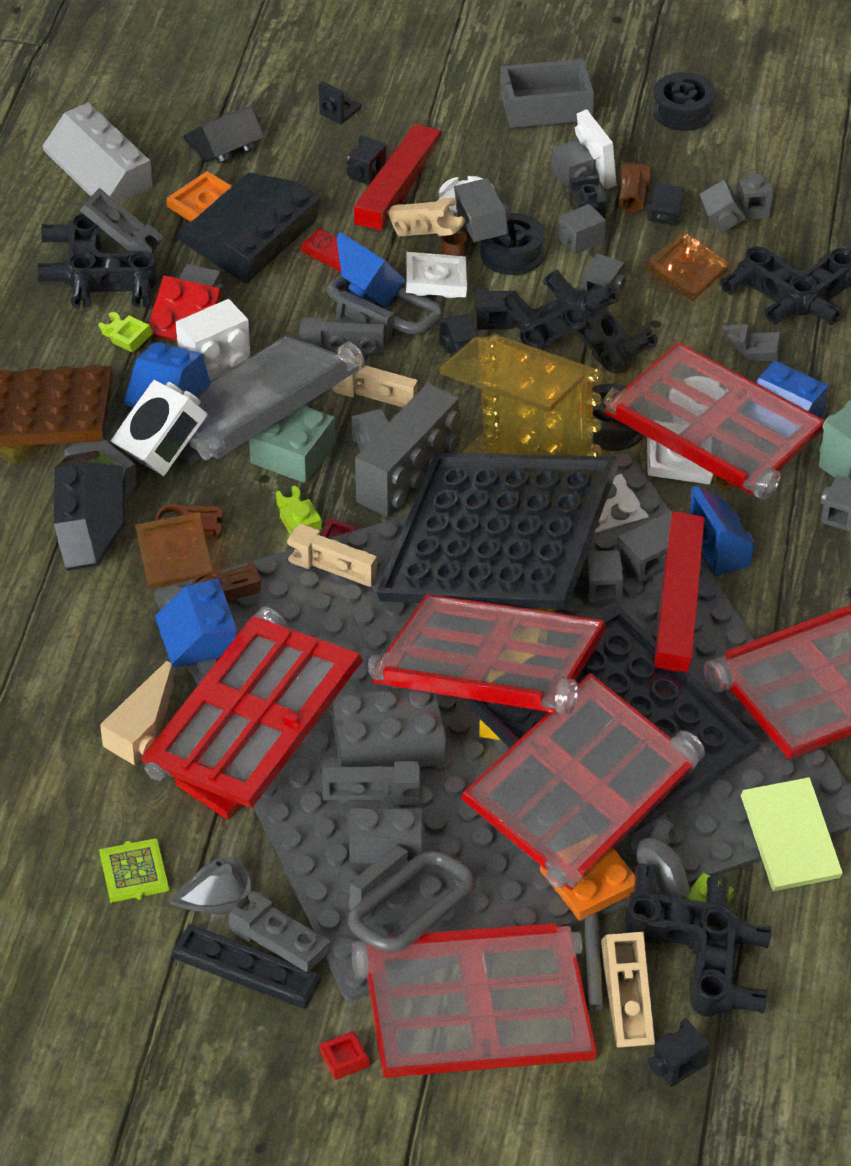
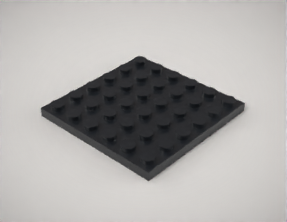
M435 452L376 593L381 602L421 603L426 594L517 608L567 610L619 467L616 456Z
M618 607L599 619L605 621L606 631L568 694L591 673L671 738L670 747L691 764H697L622 840L624 841L758 751L761 741L689 672H676L655 668L654 658L657 642L621 607ZM571 636L551 649L572 652L581 637ZM535 658L522 667L560 672L566 662ZM507 675L495 684L543 691V695H546L553 683ZM470 699L468 707L509 749L548 713L546 711ZM590 701L549 740L573 759L614 719ZM620 725L580 766L598 781H601L641 741ZM647 747L607 788L630 806L670 765ZM532 757L524 763L545 785L554 777L551 772ZM563 782L552 791L570 810L582 799ZM581 802L577 806L581 810L585 804ZM591 805L586 806L577 815L597 837L612 824Z

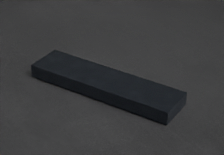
M188 924L172 950V956L175 960L303 1009L306 1008L321 982L320 973L312 970L307 973L286 960Z

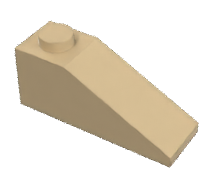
M166 661L100 724L103 747L133 765H136L141 760L142 756L160 735L174 687L172 664Z
M643 932L605 935L601 943L616 1047L655 1045Z

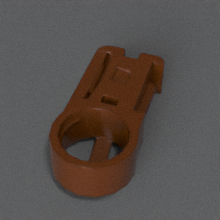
M172 503L162 506L156 513L157 530L165 538H188V534L197 536H214L216 534L217 539L222 536L223 513L219 506H192ZM168 512H177L183 516L184 521L166 522L162 521L161 518ZM164 528L177 529V530L168 531V530H166V529H164Z
M248 561L247 566L221 572L218 569L200 573L192 581V584L218 578L226 601L246 597L261 591V578L254 563Z

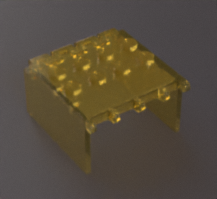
M496 334L490 337H474L439 368L442 375L481 388L484 435L476 438L461 453L602 455V448L599 445L593 444V432L601 430V421L593 418L592 407L601 403L600 394L592 392V382L600 380V371L598 369Z

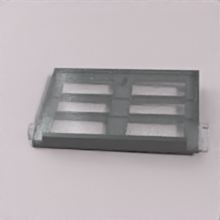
M288 335L283 336L211 381V385L197 396L201 401L198 406L208 415L186 445L196 449L204 460H209L212 457L220 459L345 378L362 370L365 367L362 353L351 342H346L339 346L337 354Z

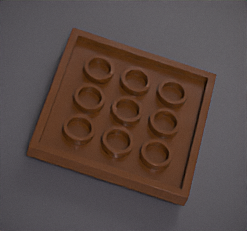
M95 364L82 368L62 366L57 369L46 370L39 368H30L26 371L0 370V447L103 441L113 382L112 366Z

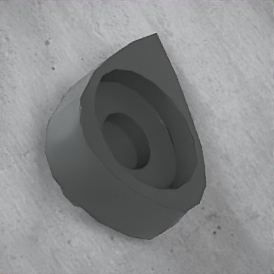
M224 857L216 859L201 868L170 900V905L211 914H230V910L233 907L243 909L248 903V893L251 892L249 873L236 858Z

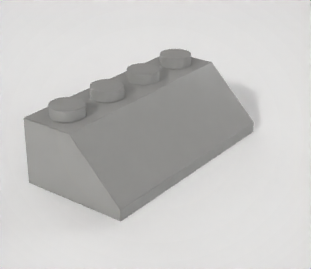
M89 102L65 112L43 145V151L90 196L98 188H101L117 203H120L153 187L150 160Z

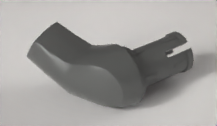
M658 819L654 822L649 837L638 843L636 851L639 864H647L646 874L649 872L650 864L658 868L656 884L662 895L681 898L689 894L691 890L682 860L668 846L676 829L672 828L673 823L670 821Z

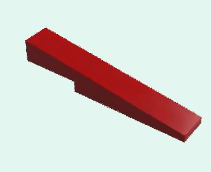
M417 124L413 125L354 205L355 225L382 231L389 219L387 211L393 205L403 203L438 142L441 130Z
M676 511L671 513L658 615L659 626L654 658L655 668L688 672L692 660L704 528L703 516Z

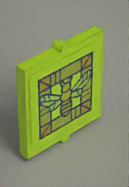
M157 838L134 843L126 841L124 845L99 849L110 903L132 898L142 900L143 896L169 891Z

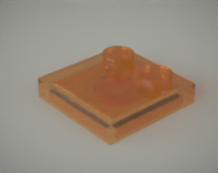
M682 231L648 261L646 270L691 301H694L728 270L729 262Z
M200 512L135 525L148 589L180 583L193 579L200 573L212 571Z

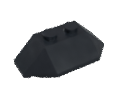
M97 450L68 455L55 467L54 527L65 568L67 571L98 566L104 558V553L112 546L125 526V469L122 465Z

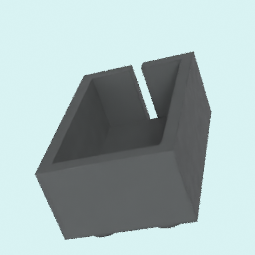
M584 59L501 66L500 95L509 128L577 122V113L588 110L593 117L594 92Z
M402 688L336 696L332 701V726L339 766L394 767L395 761H417L420 763V767L445 764V733L436 693Z

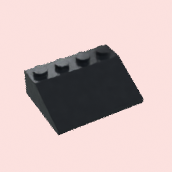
M248 172L177 233L176 238L247 284L316 222L321 197L299 182Z

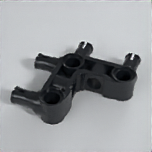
M83 213L76 215L73 220L68 221V224H42V243L68 242L69 245L68 257L64 263H38V282L65 281V284L73 288L71 304L75 308H80L81 300H83V308H87L90 305V292L133 291L131 302L135 307H140L141 299H143V307L150 305V292L157 284L156 263L152 253L147 251H124V253L102 254L100 228Z
M755 246L746 251L745 259L738 263L736 270L720 281L722 290L724 292L728 291L729 295H733L745 285H750L776 302L765 309L766 318L769 321L773 320V324L777 325L791 314H814L829 325H834V322L837 323L840 320L843 311L841 308L830 303L829 300L847 287H851V250L836 248L821 257L819 262L810 269L801 271L783 262L781 257L770 252L767 248Z
M558 269L550 272L543 280V284L551 290L557 299L537 309H532L515 290L506 295L501 302L518 321V329L521 331L519 335L520 340L526 347L538 350L554 344L558 338L568 333L570 335L574 334L579 336L592 351L591 354L602 367L611 373L623 372L628 363L637 359L639 353L654 348L657 345V337L655 334L651 335L652 330L645 329L631 337L606 309L607 306L615 304L619 300L618 291H611L614 288L611 284L595 292L573 288L560 274Z
M638 864L635 867L634 892L627 898L626 915L623 922L626 933L643 932L644 941L657 944H660L662 941L687 945L689 949H693L692 953L696 954L690 977V1004L699 1015L714 1016L719 1012L726 1013L731 1008L764 1014L767 990L736 986L732 982L733 954L736 943L768 949L771 939V925L739 921V917L732 914L731 908L728 906L730 880L725 876H722L719 887V875H711L707 878L706 902L655 894L658 868L650 864L646 877L647 864ZM636 914L645 915L648 919L639 918ZM709 926L718 927L721 931L713 930ZM703 990L712 991L716 996L707 995Z

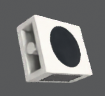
M153 380L110 442L132 459L164 476L208 414L198 406L201 401L190 392H183L171 382L163 385Z

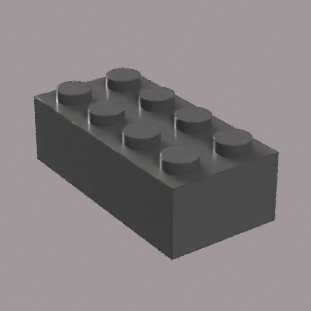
M427 383L355 457L357 503L387 518L396 508L403 506L410 493L414 489L421 487L435 452L449 453L455 451L460 442L459 421L461 418L459 397Z

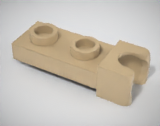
M442 198L437 202L393 205L387 211L398 237L438 234V236L453 235L465 223V219L462 216H454L450 212L449 206L456 204L454 198Z
M343 355L339 358L345 362V365L353 368L358 366L359 370L334 385L333 391L349 397H354L357 394L404 408L418 393V380L363 365L362 360Z
M300 524L293 530L287 541L289 546L296 548L288 557L289 562L306 569L315 566L372 587L377 580V556L347 546L336 540L320 536V530Z

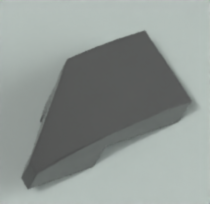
M748 324L723 325L724 336L747 360L778 361L782 343L780 332L750 333Z

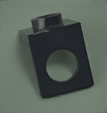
M324 81L319 84V114L339 124H343L361 109V104L344 96V91ZM344 104L348 105L350 109L344 111Z
M656 183L651 205L647 204L646 206L648 221L676 226L684 188Z

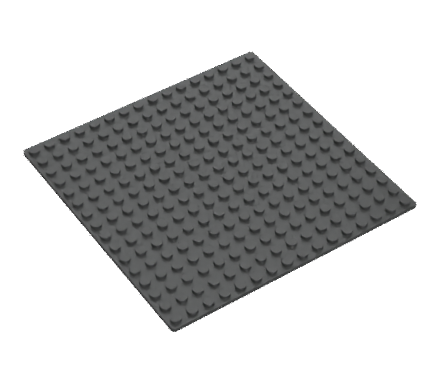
M622 451L608 456H616L619 464L616 475H623L627 487L633 491L640 502V507L646 511L649 518L595 533L588 551H616L619 535L629 529H634L649 522L654 517L670 512L630 451ZM613 483L607 499L616 496L617 488ZM618 504L611 508V515L614 519L626 520L629 518L630 514L621 512L618 509ZM409 515L355 530L349 534L347 539L348 533L328 538L377 556V580L372 587L315 566L306 569L295 565L288 560V557L295 549L251 561L260 575L261 591L253 595L227 601L236 625V636L249 619L254 616L360 653L363 662L337 696L402 689L401 687L373 683L372 678L374 675L378 676L381 672L383 662L386 659V651L420 604L381 602L376 593ZM585 558L567 610L554 609L553 613L599 620L618 607H621L657 642L658 615L664 571L639 583L621 564L623 574L622 601L588 603ZM702 559L700 562L693 652L688 672L761 741L758 751L614 848L635 874V867L639 864L636 853L638 843L649 837L656 820L666 819L673 823L672 828L676 829L668 846L682 860L689 885L695 884L703 872L709 876L721 875L762 861L741 798L743 790L810 777L830 837L851 830V787L824 746L789 760L713 671L712 665L723 661L727 650L754 641V639ZM248 562L220 571L225 572L239 567L247 566ZM193 579L157 589L155 591V600L160 610L185 586L191 585ZM436 616L428 630L486 639L495 624ZM548 633L547 648L551 649L571 636ZM257 636L221 684L240 690L276 642ZM421 639L414 648V650L471 659L474 658L479 650L478 648ZM286 646L250 694L267 700L302 654V651ZM313 656L277 704L298 712L335 663ZM219 658L186 665L196 687ZM407 659L401 666L403 669L458 678L466 670ZM769 662L738 673L753 691L780 681ZM787 689L760 699L772 714L796 705ZM436 693L445 733V764L420 767V803L417 805H395L394 800H323L322 767L339 766L332 726V705L330 704L254 806V810L311 930L331 941L330 952L324 958L343 998L347 1001H353L370 995L362 950L363 946L370 944L358 938L350 930L348 917L351 912L349 909L350 882L373 864L350 863V808L422 809V852L431 850L441 851L464 863L473 871L476 877V884L471 894L426 933L556 923L558 931L584 922V919L580 921L577 919L540 871V864L461 799L463 792L509 750L502 740L479 737L480 718L468 707L470 699ZM207 703L205 704L214 723L224 710ZM234 714L219 733L227 751L250 722L249 719ZM803 714L780 722L794 739L814 732ZM263 724L260 725L232 762L241 781L246 782L283 732ZM525 764L516 770L535 777L534 795L545 786ZM551 791L526 815L523 827L540 840L570 809ZM576 816L547 847L555 854H558L595 836V834ZM426 866L364 917L363 923L384 936L401 935L461 883V879L440 866ZM656 884L655 894L662 895L659 887ZM627 898L596 913L601 916L627 907ZM455 957L384 963L388 988L456 966L457 960Z

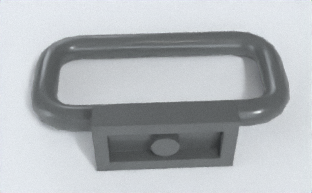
M342 274L335 277L327 286V294L333 301L337 302L335 321L339 323L384 324V343L392 338L393 329L406 334H422L435 326L443 316L442 308L438 303L424 296L406 293V288L404 287L400 288L395 297L430 312L420 322L405 321L394 316L393 312L346 291L341 292L339 289L349 283L342 277Z
M395 845L350 882L349 909L351 912L348 917L350 930L358 938L376 949L384 952L402 951L411 946L471 894L476 884V877L473 871L464 863L441 851L431 850L422 852L410 861H407L408 851ZM426 866H440L461 879V883L397 937H386L363 923L364 917Z

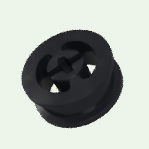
M678 72L664 76L655 84L653 115L663 126L674 130L687 131L701 128L712 120L714 116L713 101L715 99V87L707 78L695 73Z
M510 213V221L507 222L508 234L481 240L480 257L483 264L490 270L500 274H524L536 269L544 260V228L535 218L525 214ZM511 240H514V248H511Z
M601 384L588 389L582 394L578 403L577 431L587 444L601 450L620 451L631 448L641 441L644 436L643 434L613 418V423H610L611 416L605 413V409L613 407L618 402L627 386ZM641 399L631 408L646 417V401Z

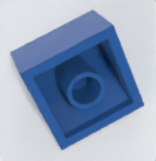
M339 232L337 235L341 274L350 283L348 289L360 298L386 309L406 280L384 259Z
M157 342L150 345L144 353L136 358L125 397V404L134 408L153 380L163 385L171 382L183 392L188 391L197 397L211 385L202 353Z
M774 360L756 382L761 387L819 418L825 412L828 385ZM751 402L744 407L741 417L785 441H788L800 430Z
M699 486L692 487L689 514L704 517L701 555L713 575L716 577L750 567L755 544L752 536L746 533L741 526L738 514L730 509L724 499Z
M218 578L185 586L155 615L172 668L219 658L236 637V625Z

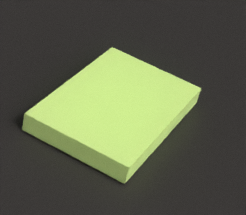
M810 777L743 790L741 798L773 892L841 877L843 873Z

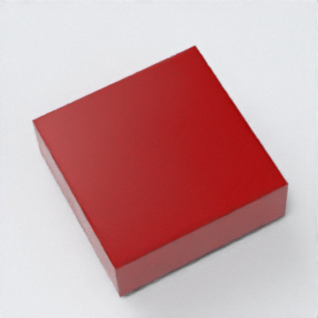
M354 1031L319 1044L320 1053L335 1080L370 1067L369 1058Z

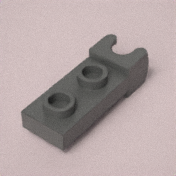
M98 188L80 209L84 215L126 248L125 251H147L151 253L163 240L162 234L150 224L145 226L101 188Z
M303 317L300 321L299 337L301 341L334 353L384 355V324L323 322V318Z
M395 761L394 767H322L323 800H394L395 805H417L420 803V763L417 761Z
M256 892L248 893V899L250 900L248 911L238 907H233L230 910L229 926L234 934L248 942L254 940L307 973L330 952L331 941L272 907V901Z

